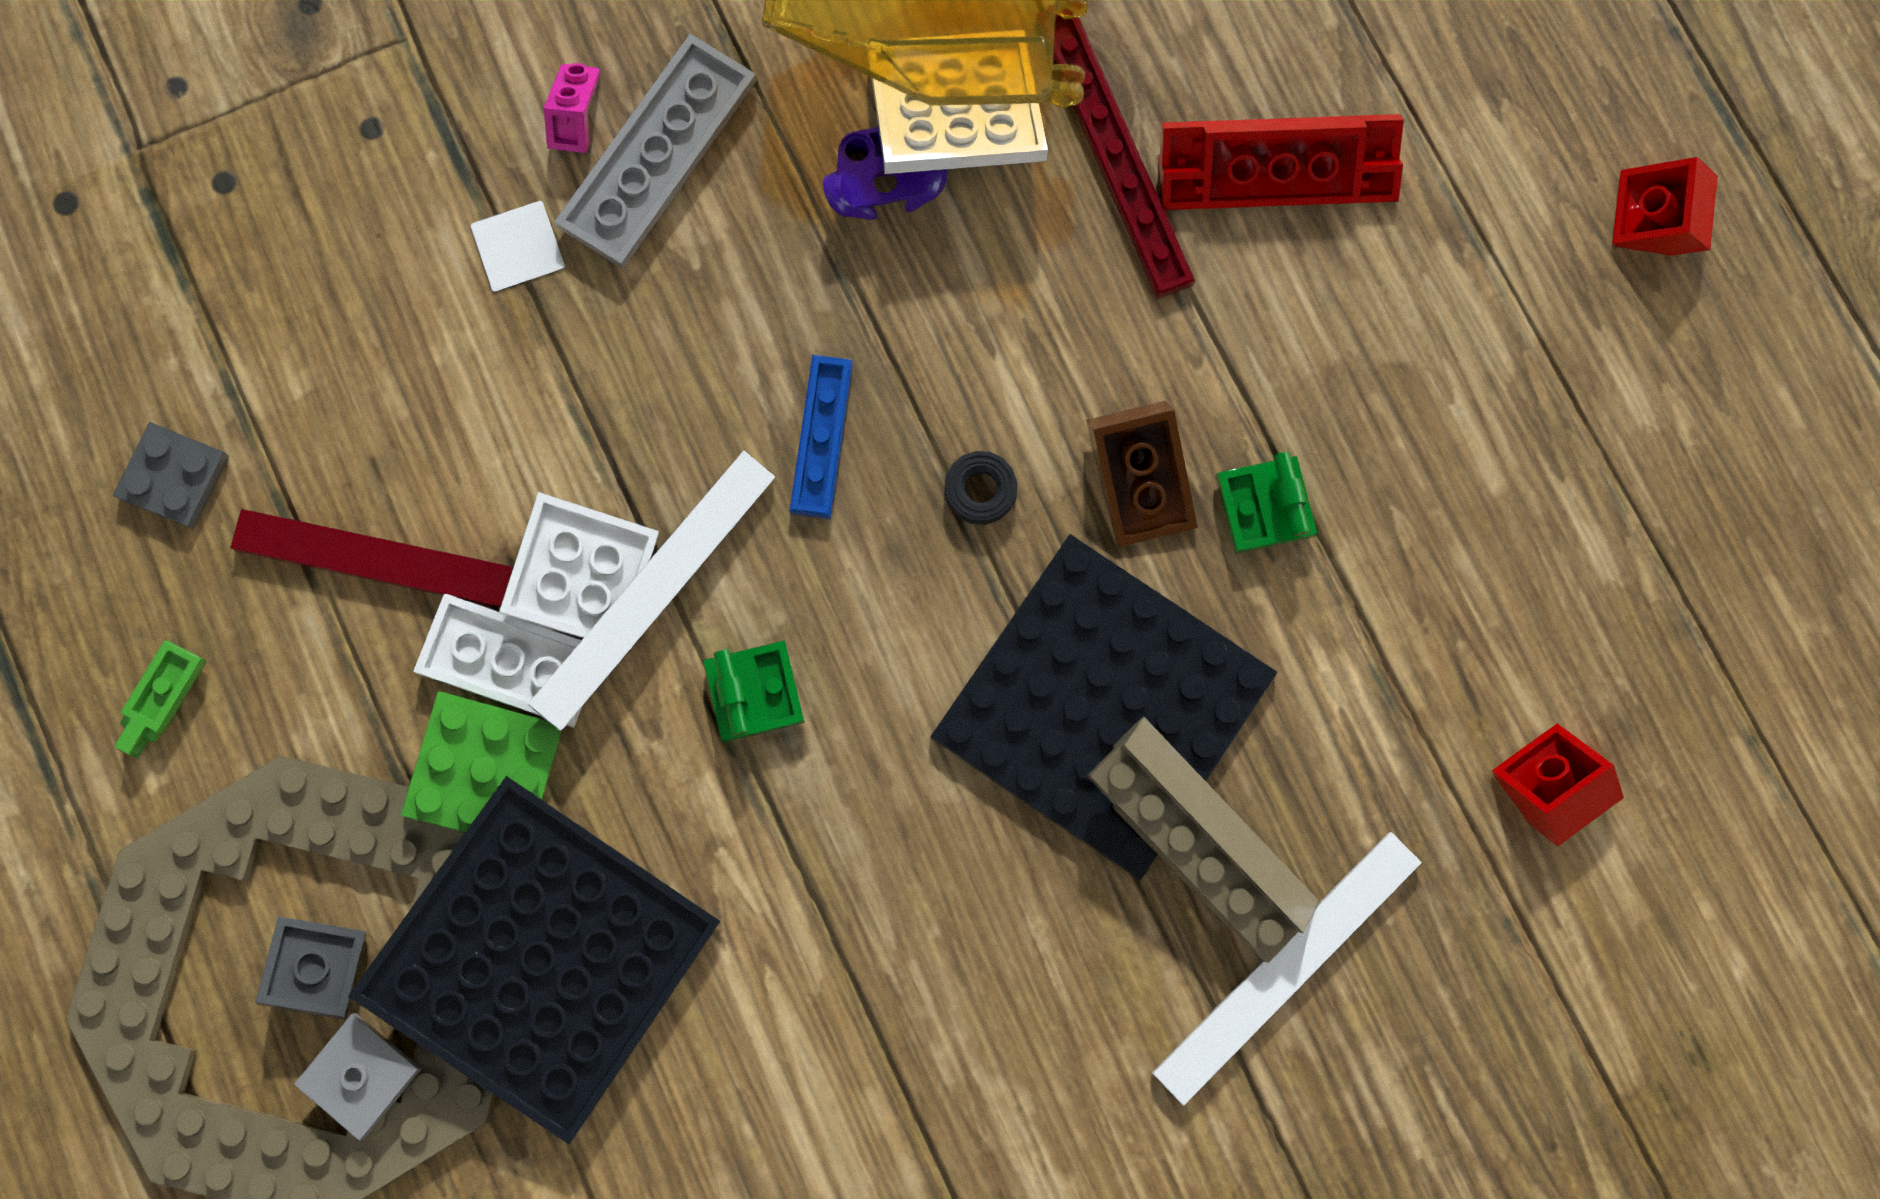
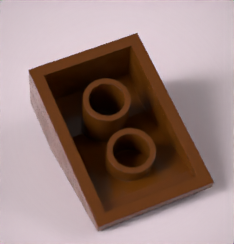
M1166 401L1086 420L1094 460L1118 547L1198 528L1175 411Z

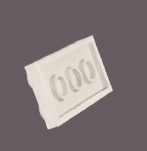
M444 593L413 672L542 717L527 704L582 640L500 614L497 611ZM581 708L566 726L575 727Z

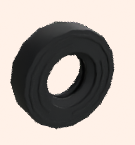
M974 451L961 456L951 465L945 477L944 495L949 508L958 518L970 524L986 525L999 521L1011 510L1017 497L1018 482L1012 467L1004 458L992 452ZM974 474H987L995 481L997 492L991 500L979 503L967 496L965 483Z

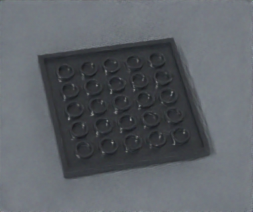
M1069 534L938 724L930 739L1140 881L1158 854L1113 808L1114 804L1095 786L1087 775L1114 749L1113 746L1142 717H1145L1189 765L1207 781L1278 672Z
M506 776L348 997L570 1145L721 921Z

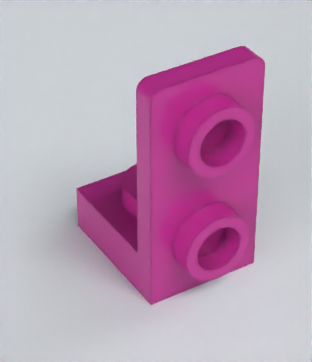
M580 63L562 64L544 105L547 149L587 153L590 144L587 110L600 78L599 68L587 67Z

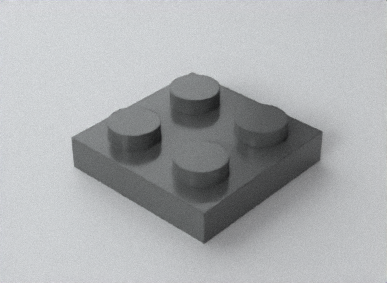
M149 422L113 496L180 525L194 529L229 455L221 450Z
M278 916L255 1001L256 1004L346 1020L351 1000L348 995L354 988L367 936L366 931Z

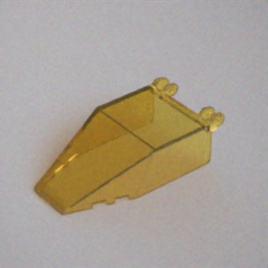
M765 0L762 17L764 27L930 106L1052 103L1059 108H1064L1081 103L1084 97L1083 87L1080 86L1085 79L1084 69L1073 64H1054L1056 15L1058 14L1064 19L1081 18L1087 13V0Z

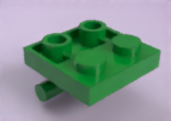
M1282 452L1273 456L1274 461L1222 471L1216 474L1215 478L1235 554L1314 538L1317 535L1297 456L1290 457L1289 452Z
M785 640L730 653V649L720 650L713 653V658L703 660L723 743L805 723Z

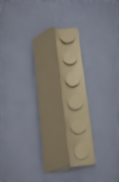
M1142 717L1113 746L1114 749L1087 777L1114 804L1113 808L1221 922L1229 930L1235 931L1263 962L1269 963L1298 932H1305L1319 900L1149 721Z

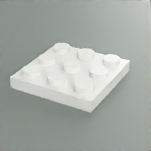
M538 492L499 613L583 639L650 561L659 531Z

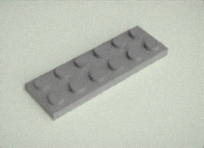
M689 34L554 221L556 227L624 269L757 82L756 74L692 34Z

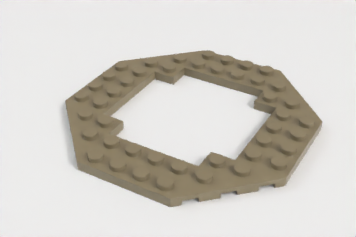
M279 756L119 850L66 1021L151 1183L215 1199H365L489 1122L496 1095L418 1043L412 1061L422 1069L404 1090L401 1101L396 1100L365 1140L359 1141L349 1131L346 1134L185 1094L184 1091L197 1050L156 1040L207 872L248 881L260 840L420 878L413 906L465 832L400 816L409 787Z

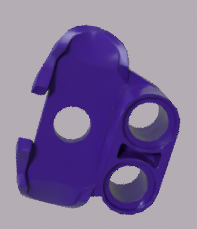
M874 127L851 132L842 138L838 148L837 171L824 177L823 190L829 205L839 215L874 220L877 219V213L872 208L873 206L907 200L905 210L906 212H913L925 203L937 198L945 187L947 169L885 174L879 128ZM854 152H862L867 155L861 161H853L848 158ZM888 175L895 177L897 185L888 193L878 191L873 184L875 178Z

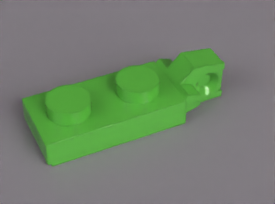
M165 640L120 712L123 714L120 725L125 727L114 747L129 756L138 758L149 741L155 743L160 735H163L207 661Z

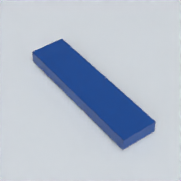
M812 355L789 510L790 515L831 520L853 360Z

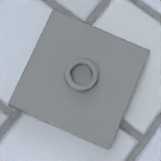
M352 1013L294 1085L361 1141L365 1140L422 1068L357 1013Z

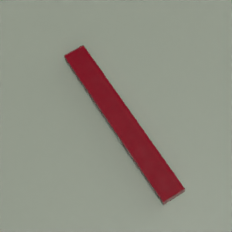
M1070 4L1037 16L1036 25L1156 299L1194 286V276L1074 5Z
M245 509L240 511L230 549L236 552L442 596L445 593L465 601L501 608L514 568L508 565Z

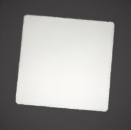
M537 201L471 224V229L493 291H498L565 267L542 201Z

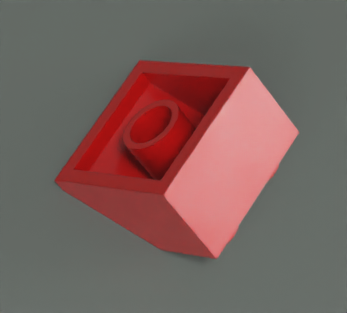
M1698 157L1620 170L1612 244L1616 247L1670 256L1709 251L1711 249L1718 175Z
M1558 723L1492 770L1496 780L1529 824L1557 847L1624 799L1615 766Z

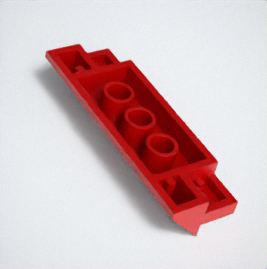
M1401 114L1161 122L1160 154H1158L1161 204L1164 210L1399 202L1403 171L1400 150L1404 119Z

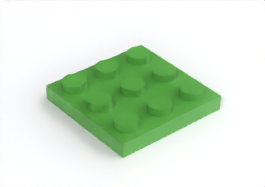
M438 691L400 816L466 832L506 776L542 799L561 731L546 720Z

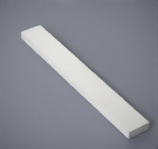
M743 451L527 705L561 731L762 494L775 476L746 451Z
M1392 832L1387 833L1317 904L1305 932H1298L1269 963L1261 961L1168 1055L1152 1074L1184 1106L1422 862Z

